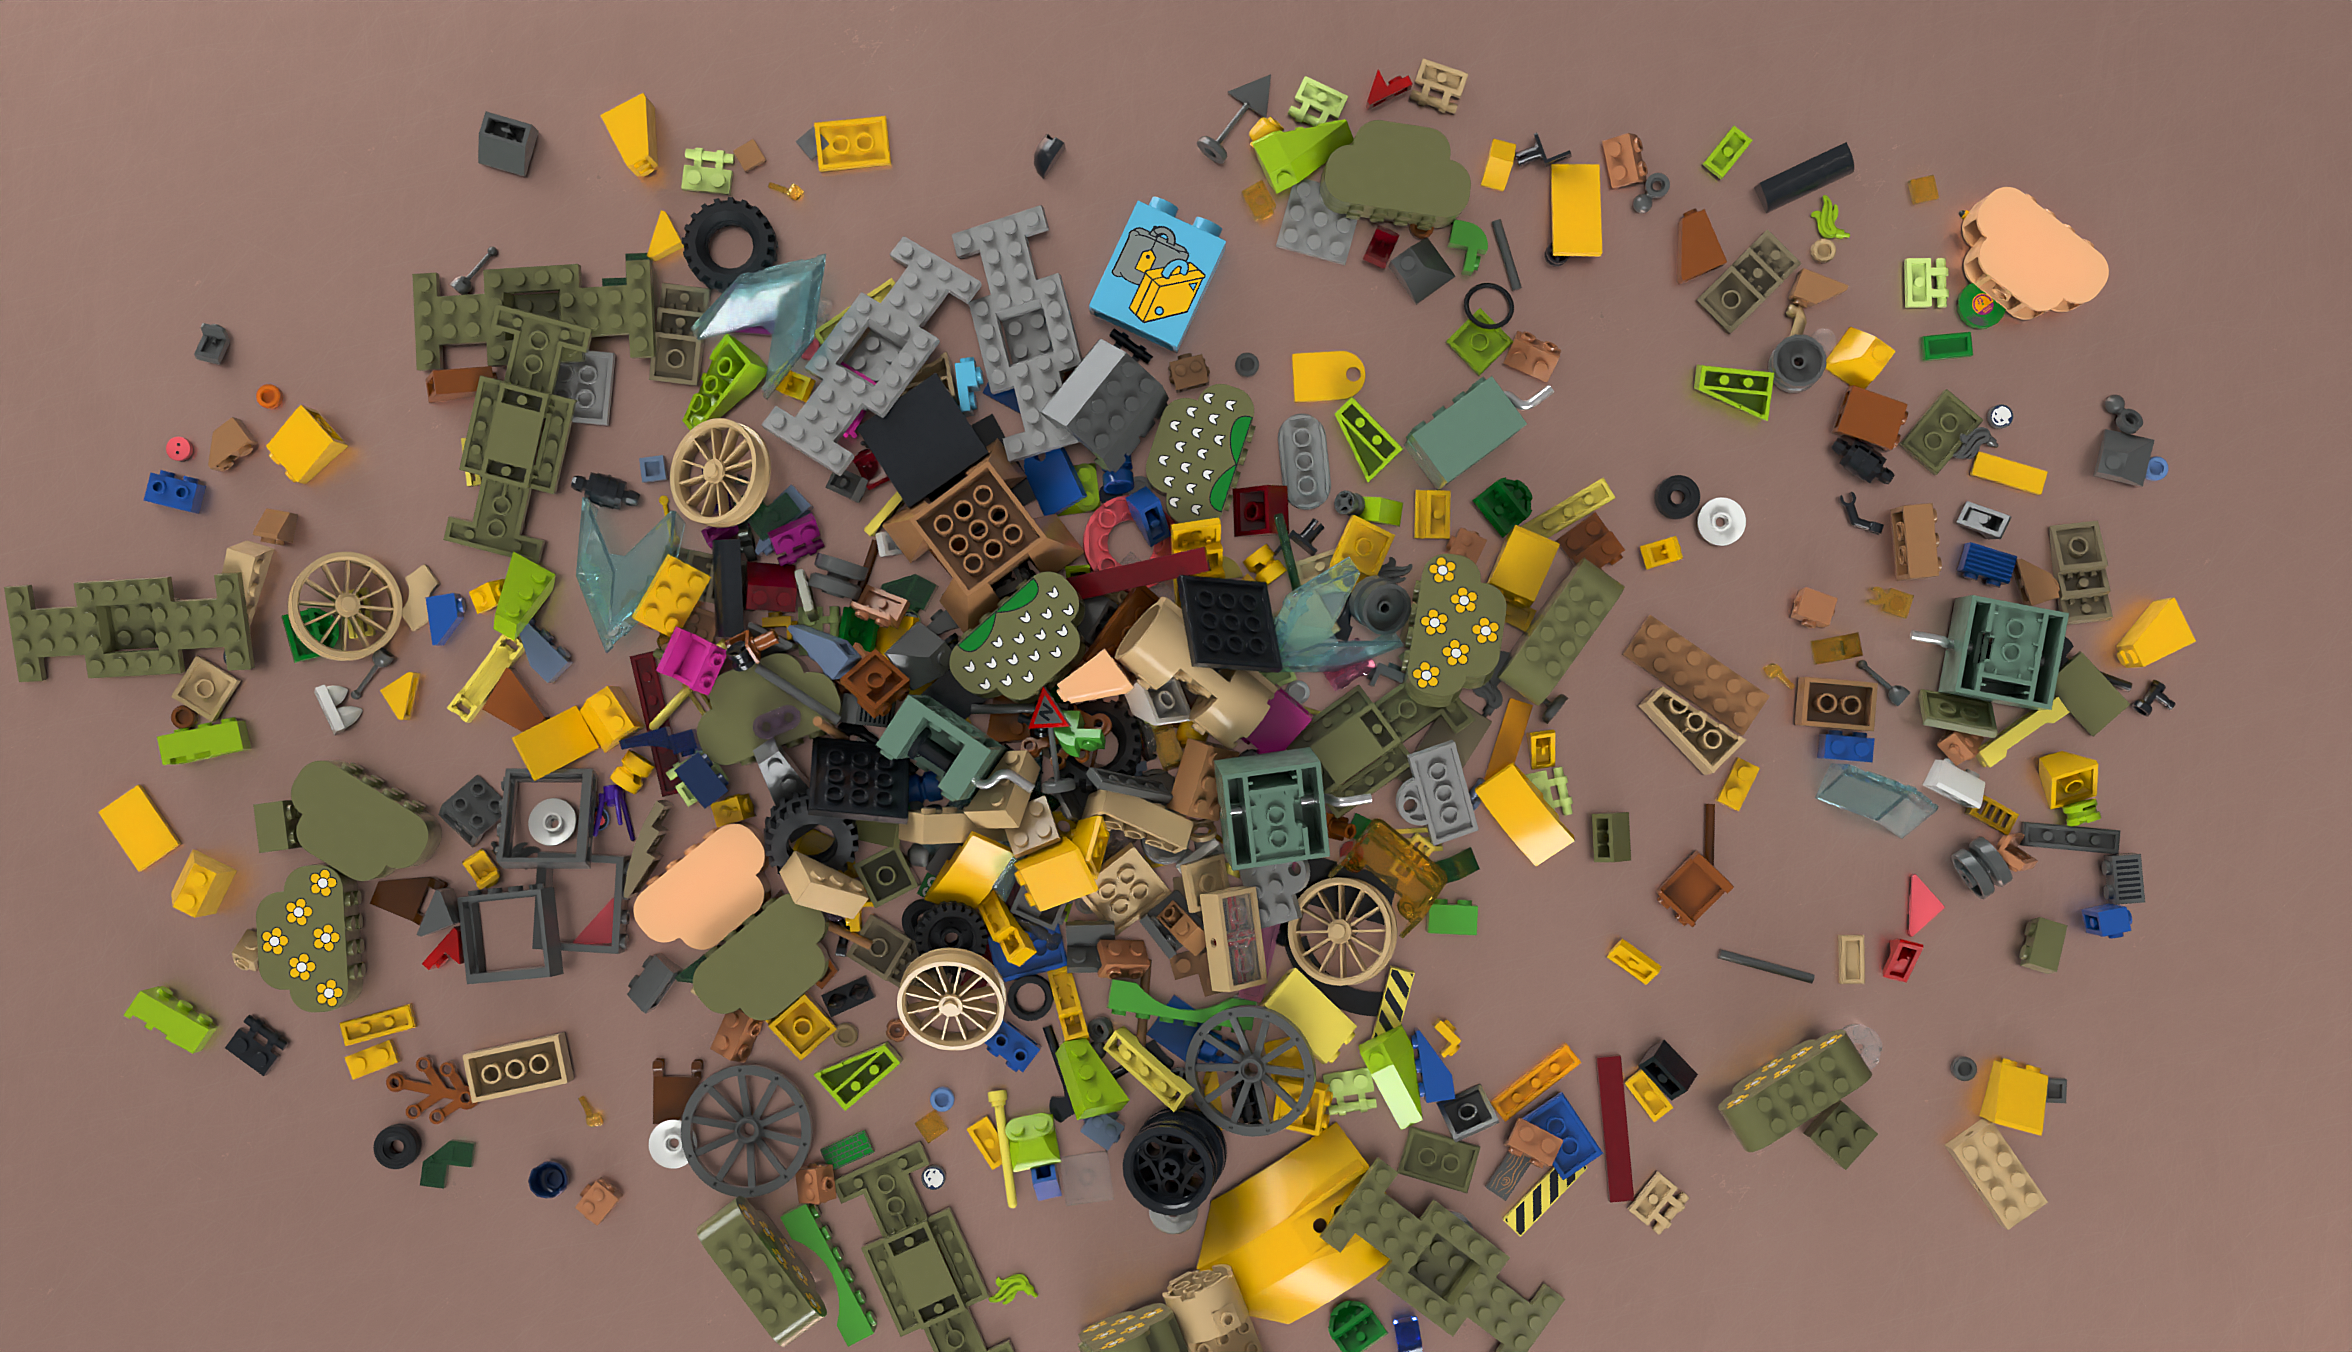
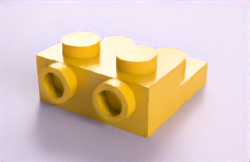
M1280 1078L1278 1084L1298 1102L1304 1082ZM1315 1082V1088L1309 1104L1302 1114L1285 1129L1319 1136L1324 1129H1327L1330 1115L1326 1114V1108L1331 1106L1333 1092L1329 1091L1330 1084ZM1277 1094L1273 1121L1280 1119L1292 1110Z

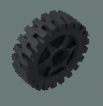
M943 901L938 905L935 904L931 906V909L923 913L916 926L915 945L919 956L941 948L965 949L980 956L986 951L988 938L984 921L971 906H967L965 903ZM956 933L958 936L954 942L948 943L945 941L947 934ZM943 966L946 975L947 973L957 975V966ZM961 967L960 972H967V969Z

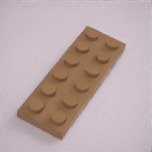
M1648 615L1622 654L1740 736L1745 734L1770 697L1652 615Z

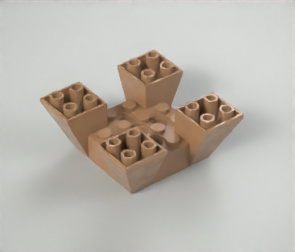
M998 438L986 447L990 453L963 472L966 478L931 504L922 500L911 509L906 506L882 524L883 528L910 563L931 549L952 576V581L939 601L963 633L971 628L974 630L980 624L979 620L986 613L990 612L992 614L999 608L997 604L1000 602V599L991 586L1028 558L1039 573H1058L1085 552L1056 514L1032 518L1010 489L1027 476L1016 462H1008L1005 447ZM968 507L971 509L968 516H959V511L962 508ZM1004 512L1005 518L1002 521L996 522L993 520L995 513ZM979 526L986 528L982 536L973 535L975 528ZM956 542H966L965 548L962 551H955L954 545ZM991 546H999L1000 552L997 555L991 556L988 554Z

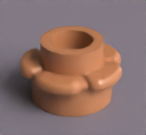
M900 1018L897 1020L892 1019L888 1022L886 1035L890 1040L902 1042L909 1035V1031L903 1025ZM899 1028L900 1032H896L895 1029Z

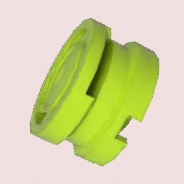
M2087 799L2063 806V812L2068 817L2066 819L2067 826H2077L2101 819V813L2096 809L2098 805L2097 800Z

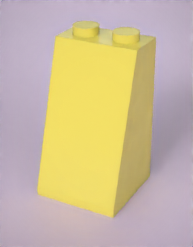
M1296 968L1287 970L1258 1005L1275 1010L1291 1020L1306 1037L1314 1058L1321 1064L1333 1063L1341 1053L1338 1049L1342 1044L1345 1043L1347 1045L1356 1035L1353 1031L1357 1026Z

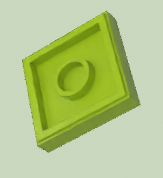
M1481 308L1473 314L1475 319L1484 324H1496ZM1468 319L1445 343L1480 376L1513 343V340L1501 328L1484 329Z

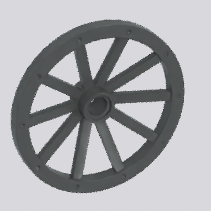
M1238 1005L1216 1013L1197 1030L1190 1042L1186 1055V1080L1195 1089L1191 1095L1194 1102L1209 1120L1222 1129L1234 1134L1255 1137L1270 1135L1283 1130L1302 1114L1309 1104L1315 1088V1059L1306 1037L1291 1020L1267 1007ZM1238 1017L1263 1019L1254 1053L1250 1048ZM1230 1020L1244 1055L1209 1032L1218 1024ZM1271 1022L1281 1028L1291 1039L1263 1056L1262 1051ZM1203 1040L1239 1063H1197L1198 1053ZM1296 1045L1300 1052L1304 1069L1268 1065V1062ZM1248 1063L1255 1064L1258 1072L1251 1071ZM1239 1071L1238 1074L1206 1096L1198 1078V1072ZM1267 1073L1304 1078L1303 1090L1298 1102ZM1244 1080L1231 1118L1219 1112L1210 1103L1238 1082ZM1262 1081L1292 1108L1286 1115L1271 1122ZM1252 1083H1254L1263 1124L1238 1122Z
M752 1064L731 1066L711 1075L703 1081L689 1098L681 1121L682 1147L692 1170L705 1184L714 1190L734 1197L762 1196L779 1189L789 1182L803 1166L810 1151L813 1136L811 1112L797 1086L786 1076L771 1068ZM746 1075L759 1076L771 1081L753 1115L751 1113ZM738 1076L744 1116L714 1087L716 1084L727 1078ZM780 1086L790 1096L795 1105L760 1120L776 1087ZM708 1092L737 1122L696 1116L695 1113L700 1101ZM794 1113H799L801 1138L764 1129L769 1124ZM693 1123L735 1130V1132L695 1149L692 1131ZM746 1123H750L754 1127L755 1131L752 1136L747 1135L744 1131ZM762 1137L799 1146L798 1152L787 1170ZM738 1139L717 1176L713 1175L702 1163L699 1156ZM755 1143L780 1174L776 1179L756 1186ZM745 1144L747 1147L748 1187L733 1185L723 1181Z

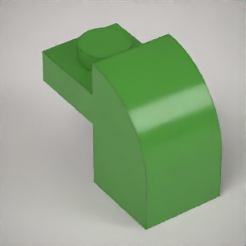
M1454 219L1447 247L1466 251L1462 275L1471 276L1473 270H1478L1481 256H1477V253L1486 254L1488 241L1485 233L1477 225Z
M1061 710L1071 726L1054 727V732L1061 748L1067 754L1079 757L1080 749L1087 751L1105 749L1106 740L1101 729H1084L1085 722L1080 711Z

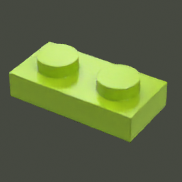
M1733 126L1702 165L1719 179H1722L1753 140Z

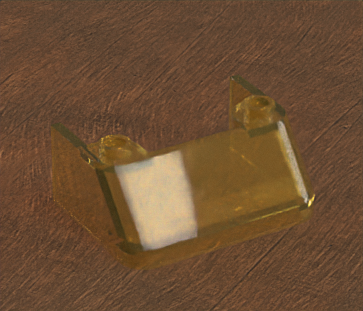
M1378 818L1373 819L1366 826L1328 875L1332 879L1343 867L1352 873H1358L1365 867L1401 897L1397 903L1398 911L1408 920V923L1399 935L1401 938H1404L1424 919L1447 883V875L1442 868L1388 823Z

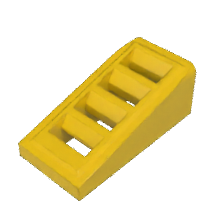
M1984 794L1982 802H1985L1986 805L1981 814L1977 813L1978 808L1967 807L1964 814L2007 836L2019 816L2018 813ZM1990 806L1994 807L1989 818H1986L1985 816ZM1998 810H2000L2002 813L1995 823L1993 820ZM2006 814H2008L2010 818L2004 828L2001 824Z

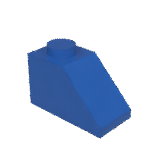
M1145 486L1125 497L1131 516L1150 547L1171 536L1161 501L1152 491Z
M450 593L425 597L432 645H444L464 619L463 612H466V604L464 598H461V594Z
M1057 1164L1031 1169L1032 1183L1038 1201L1062 1196Z

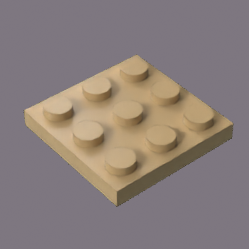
M1130 842L1101 865L1098 879H1094L1099 890L1081 898L1100 920L1114 921L1116 937L1172 894V892Z

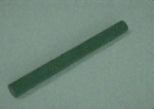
M1282 513L1274 515V520L1294 599L1297 600L1304 595L1284 516Z

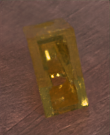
M1172 723L1149 729L1163 770L1170 771L1178 768L1183 751Z

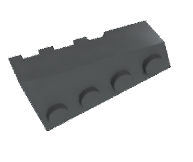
M774 737L753 750L776 807H780L781 798L792 799L793 792L798 791L800 796L807 794V789H810V782ZM805 824L796 828L790 834V842L793 843L819 824Z

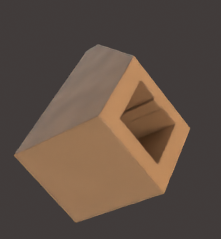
M232 417L213 431L208 462L210 469L216 471L229 469L234 465V460L240 456L248 455L252 452L253 446L258 443L240 419Z
M266 508L253 531V535L260 536V542L284 546V541L293 543L298 514Z
M1174 900L1157 916L1158 920L1195 956L1206 946L1204 929Z

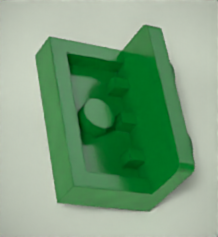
M844 607L838 637L847 640L852 646L855 642L860 643L865 651L872 652L876 648L875 643L880 626L873 619L868 618L866 621L854 615L855 611L851 607Z

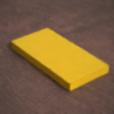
M1551 164L1553 256H1601L1600 165Z

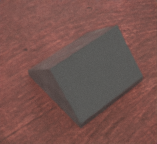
M446 887L435 891L416 935L422 937L460 923L458 899L453 888Z
M1481 1084L1455 1095V1099L1437 1103L1455 1143L1500 1123Z

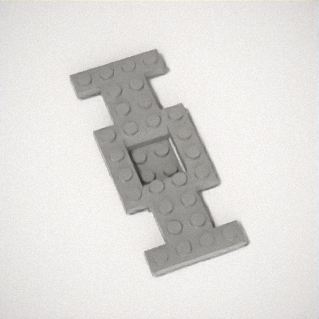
M1042 205L952 234L956 254L959 259L977 253L981 254L991 295L970 301L969 306L990 391L992 394H997L1015 389L1025 432L1002 438L1007 459L1010 463L1079 442L1064 427L1056 428L1040 413L1064 383L1062 377L1065 376L1064 372L1074 370L1083 360L1061 275L1056 273L1037 279L1027 237L1049 230L1045 210ZM1000 320H1001L1002 323H1003V327H1004V331H1005V335H1006V339H1007V343H1008V347H1009V351H1010V355H1011V359H1012V363H1013V364H1010V360H1009V356H1008V352H1007V348H1006V344H1005V340H1004V336H1003V332H1002Z
M905 236L902 237L890 253V256L907 269L881 303L863 292L859 294L805 366L807 372L822 380V382L796 417L775 406L762 423L765 430L839 476L854 459V455L838 445L837 442L862 409L865 411L869 409L884 418L940 343L937 337L922 328L948 293L969 304L982 286L981 282ZM868 326L871 331L868 333V335L865 337V339L862 341V343L859 345V347L856 349V351L853 353V355L850 357L846 364L851 366L853 369L859 371L860 373L864 374L868 378L872 379L874 382H877L876 385H873L872 383L868 382L864 378L860 377L859 375L855 374L851 370L841 365V362L844 360V358L847 356V354L850 352V350L853 348V346L856 344V342L859 340V338L862 336V334L865 332Z

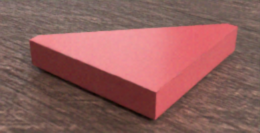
M1916 874L1910 876L1911 894L1909 895V931L1907 933L1910 937H1913L1945 908Z
M614 898L608 902L573 943H612Z

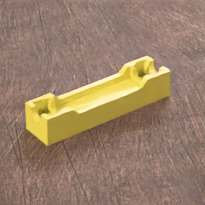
M503 634L500 636L490 653L463 689L458 692L447 709L459 715L466 723L473 721L487 702L506 667L512 668L524 653L525 649L522 640L518 637L514 641L518 649L514 652V649L506 644L510 638ZM460 703L470 709L469 715L458 708Z
M2054 697L2052 710L2029 711L2000 731L1995 739L1990 738L1978 748L1979 753L1975 757L1982 767L1987 766L1990 768L2006 757L2009 748L2045 723H2055L2067 715L2069 711L2059 697Z
M1124 1026L1115 1030L1103 1047L1108 1054L1173 1112L1182 1108L1186 1103L1185 1100L1195 1090L1182 1077L1172 1073L1139 1043L1138 1038ZM1118 1038L1122 1042L1120 1046H1117ZM1177 1092L1181 1094L1178 1099L1175 1098Z

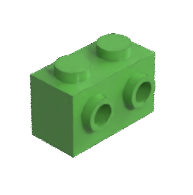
M1433 898V903L1427 902L1426 932L1477 935L1478 906L1472 904V900L1458 899L1457 904L1448 903V899Z

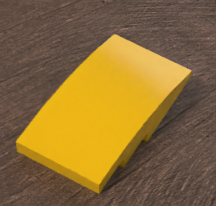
M1219 517L1171 524L1172 554L1206 547L1211 571L1190 576L1225 579L1223 547L1221 544V522ZM1173 579L1175 604L1181 608L1177 579Z
M1513 762L1475 788V792L1493 817L1535 866H1538L1575 841L1574 835L1559 820V815L1544 800L1543 793Z
M971 831L963 846H958L951 860H946L926 893L924 900L936 903L937 905L943 901L962 902L975 910L992 890L1013 859L1014 855L1011 847Z
M807 991L774 1018L765 1020L768 1023V1027L800 1061L837 1029Z

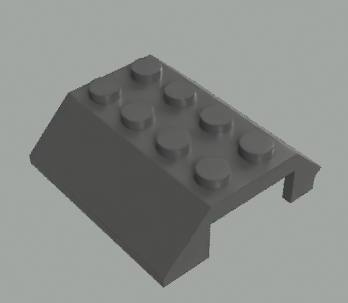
M1099 339L1040 413L1056 428L1064 427L1096 456L1094 461L1102 469L1116 473L1126 461L1124 455L1130 456L1141 442L1139 436L1144 438L1155 425L1154 418L1159 419L1162 416L1163 411L1168 406L1167 401L1169 397L1162 384L1129 354Z

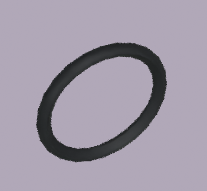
M1481 283L1471 288L1466 294L1464 309L1467 317L1475 325L1484 329H1497L1503 327L1511 320L1514 313V302L1511 295L1503 287L1494 283ZM1482 288H1494L1503 293L1509 303L1507 317L1497 324H1484L1475 319L1469 308V300L1473 293Z

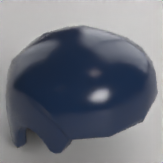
M553 1161L540 1164L531 1170L528 1179L530 1190L537 1197L545 1199L559 1196L567 1189L569 1184L567 1169L562 1164Z

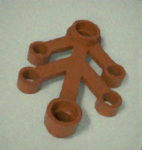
M1066 702L1069 703V707H1074L1073 711H1080L1085 722L1084 729H1101L1104 737L1110 733L1112 722L1107 715L1099 713L1091 716L1078 709L1074 703ZM1097 722H1103L1100 728H1095ZM1055 735L1056 744H1059L1058 739ZM1049 736L1037 740L1033 737H1028L1021 742L1020 750H1026L1027 744L1033 743L1032 749L1028 750L1033 758H1036L1040 755L1041 749L1050 747ZM1062 748L1057 753L1058 758L1062 759L1061 764H1059V770L1066 766V760L1069 756ZM1080 749V752L1085 751L1084 757L1074 758L1078 762L1084 763L1089 759L1090 751Z
M428 1056L419 1058L416 1061V1068L426 1074L431 1084L408 1080L403 1072H394L386 1080V1086L392 1092H399L405 1089L430 1095L419 1103L411 1104L406 1108V1116L410 1119L420 1117L424 1110L443 1098L452 1099L453 1101L444 1108L435 1109L430 1113L429 1119L433 1124H440L445 1120L446 1116L459 1108L469 1110L478 1104V1102L472 1103L469 1085L464 1084L456 1071V1065L451 1061L441 1064L439 1070L441 1075L449 1077L455 1089L445 1086L432 1066V1059ZM422 1060L427 1061V1068L421 1066ZM445 1065H449L451 1067V1073L445 1072ZM394 1078H396L399 1081L398 1087H395L392 1084V1080ZM466 1093L470 1096L469 1102L463 1100V1094ZM412 1107L417 1109V1115L411 1114L410 1110ZM435 1112L441 1114L440 1121L434 1118Z

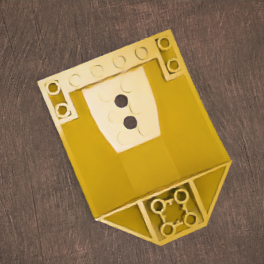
M1337 1122L1324 1129L1319 1136L1315 1135L1256 1175L1210 1201L1196 1269L1213 1271L1212 1266L1227 1264L1231 1266L1249 1316L1290 1324L1349 1290L1385 1266L1390 1260L1356 1233L1340 1253L1319 1237L1321 1233H1317L1313 1229V1223L1318 1218L1324 1219L1327 1227L1335 1216V1208L1343 1205L1370 1168Z

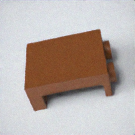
M1852 385L1846 390L1832 434L1840 437L1846 435L1881 447L1882 451L1888 452L1893 447L1896 448L1900 441L1901 435L1898 432L1900 426L1904 425L1907 420L1908 411H1906L1908 404Z
M1696 850L1656 890L1660 896L1657 900L1666 909L1669 907L1677 912L1675 918L1684 926L1689 924L1693 928L1696 925L1695 922L1725 892L1728 894L1734 886Z

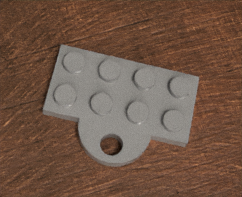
M1450 740L1407 755L1413 778L1405 781L1397 792L1396 808L1399 814L1413 825H1426L1433 846L1478 831L1477 821L1455 742ZM1413 799L1415 801L1414 807L1410 810H1404L1403 805L1405 801Z
M1308 860L1295 861L1301 867L1300 874H1296L1293 871V862L1239 870L1244 886H1256L1261 929L1303 917L1296 893L1302 891L1308 884L1310 878Z

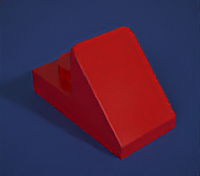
M1378 69L1367 100V110L1411 90L1413 83L1409 75L1404 78L1397 76L1388 82L1389 85H1386Z
M461 926L453 927L424 960L423 966L428 970L436 967L439 969L449 959L447 954L458 964L464 963Z
M1903 939L1890 940L1891 954L1883 968V977L1907 983L1924 948L1923 944Z

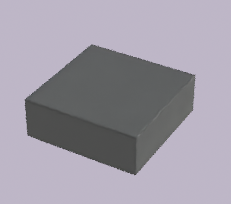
M2048 1077L2046 1103H2066L2067 1079Z

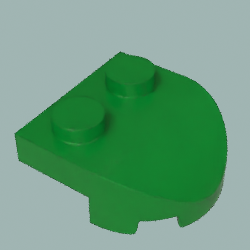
M1506 477L1501 478L1472 500L1502 538L1515 525L1521 524L1532 513V494L1529 488L1520 480L1514 481L1506 479Z
M307 608V610L300 611L304 624L327 613L320 608ZM282 615L281 618L294 663L321 657L300 641L291 626L289 615ZM329 615L306 626V628L316 640L320 641L335 618ZM338 623L335 624L322 644L330 648L335 646L339 638Z
M1358 1301L1342 1302L1334 1308L1330 1315L1329 1334L1342 1352H1364L1388 1334V1331L1374 1311Z

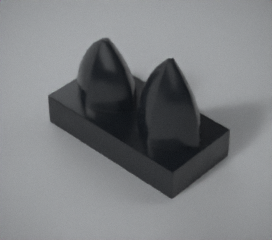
M867 975L821 995L831 1017L876 997Z

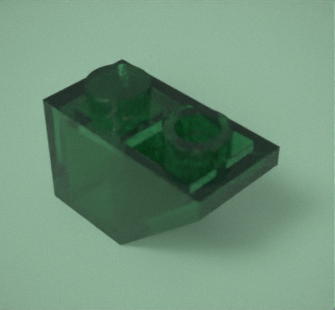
M917 574L884 583L881 589L908 600L910 603L909 609L918 613L920 609L926 612L939 586Z

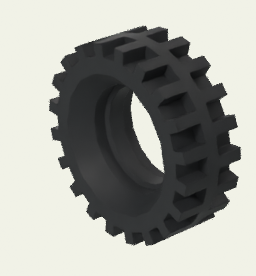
M728 197V200L725 201L717 198L714 199L713 204L707 206L704 203L701 205L702 210L697 214L693 212L691 215L692 221L689 225H685L684 230L686 234L685 237H682V244L684 245L683 255L694 275L708 288H714L726 294V291L740 294V291L744 289L748 291L753 290L752 286L758 282L762 284L765 281L763 278L766 274H771L773 271V262L777 261L776 247H778V242L767 217L762 214L759 208L753 207L746 200L736 201L733 197ZM733 225L743 228L750 234L753 250L745 264L737 268L728 269L720 267L712 260L709 253V243L717 230Z
M1100 698L1096 701H1083V703L1076 705L1078 709L1091 716L1099 713L1105 714L1112 722L1111 732L1117 738L1119 744L1118 751L1113 761L1098 769L1134 776L1136 766L1141 762V750H1143L1140 731L1135 718L1128 714V710L1124 706L1120 708L1117 706L1116 701L1110 700L1108 703L1104 702L1103 698ZM1070 707L1069 711H1073L1074 707ZM1097 722L1095 726L1102 727L1103 722ZM1056 744L1057 753L1061 749L1060 744ZM1069 755L1066 760V766L1059 770L1060 778H1072L1075 781V786L1080 788L1082 793L1087 794L1088 790H1099L1086 775L1089 768L1092 767L1083 765L1074 756ZM1058 758V764H1061L1062 759Z
M807 789L806 795L800 796L798 791L792 793L793 798L787 800L785 797L781 798L779 808L773 805L770 809L771 817L766 816L764 843L766 856H769V864L771 867L777 866V873L779 875V871L795 851L788 842L790 834L796 828L805 824L826 826L834 834L833 844L826 851L806 856L834 870H840L843 873L848 870L847 862H854V852L858 851L859 848L856 820L808 815L809 789Z

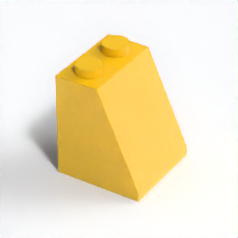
M641 93L600 115L624 162L636 176H646L654 171V167L658 166L655 107L648 97Z
M300 405L266 447L271 452L269 454L270 458L276 464H282L287 470L285 474L291 481L307 484L344 451L348 445L317 410Z
M1515 525L1503 542L1487 584L1498 588L1504 597L1511 600L1514 605L1521 608H1529L1538 595L1560 544Z
M2175 597L2153 601L2116 645L2118 660L2126 668L2145 667L2196 642Z
M606 686L589 697L580 710L589 730L604 753L646 727L620 686Z
M1066 836L1061 838L1062 841L1042 848L1014 863L1017 870L1014 876L1020 886H1025L1027 893L1024 896L1030 907L1035 906L1040 912L1099 890L1079 847Z
M193 849L171 892L173 907L194 918L216 914L237 870Z
M2003 1058L2002 1062L1994 1060L1979 1116L1999 1125L2042 1136L2048 1075L2040 1073L2041 1068L2027 1064L2025 1069L2018 1067L2017 1061Z

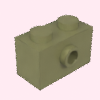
M1629 812L1592 814L1594 862L1630 861Z
M2042 917L2031 919L2025 928L2027 938L2020 950L2019 956L2022 959L2020 966L2045 974L2057 972L2068 925Z

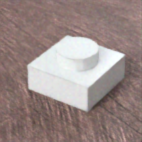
M887 531L875 534L880 557L903 554Z

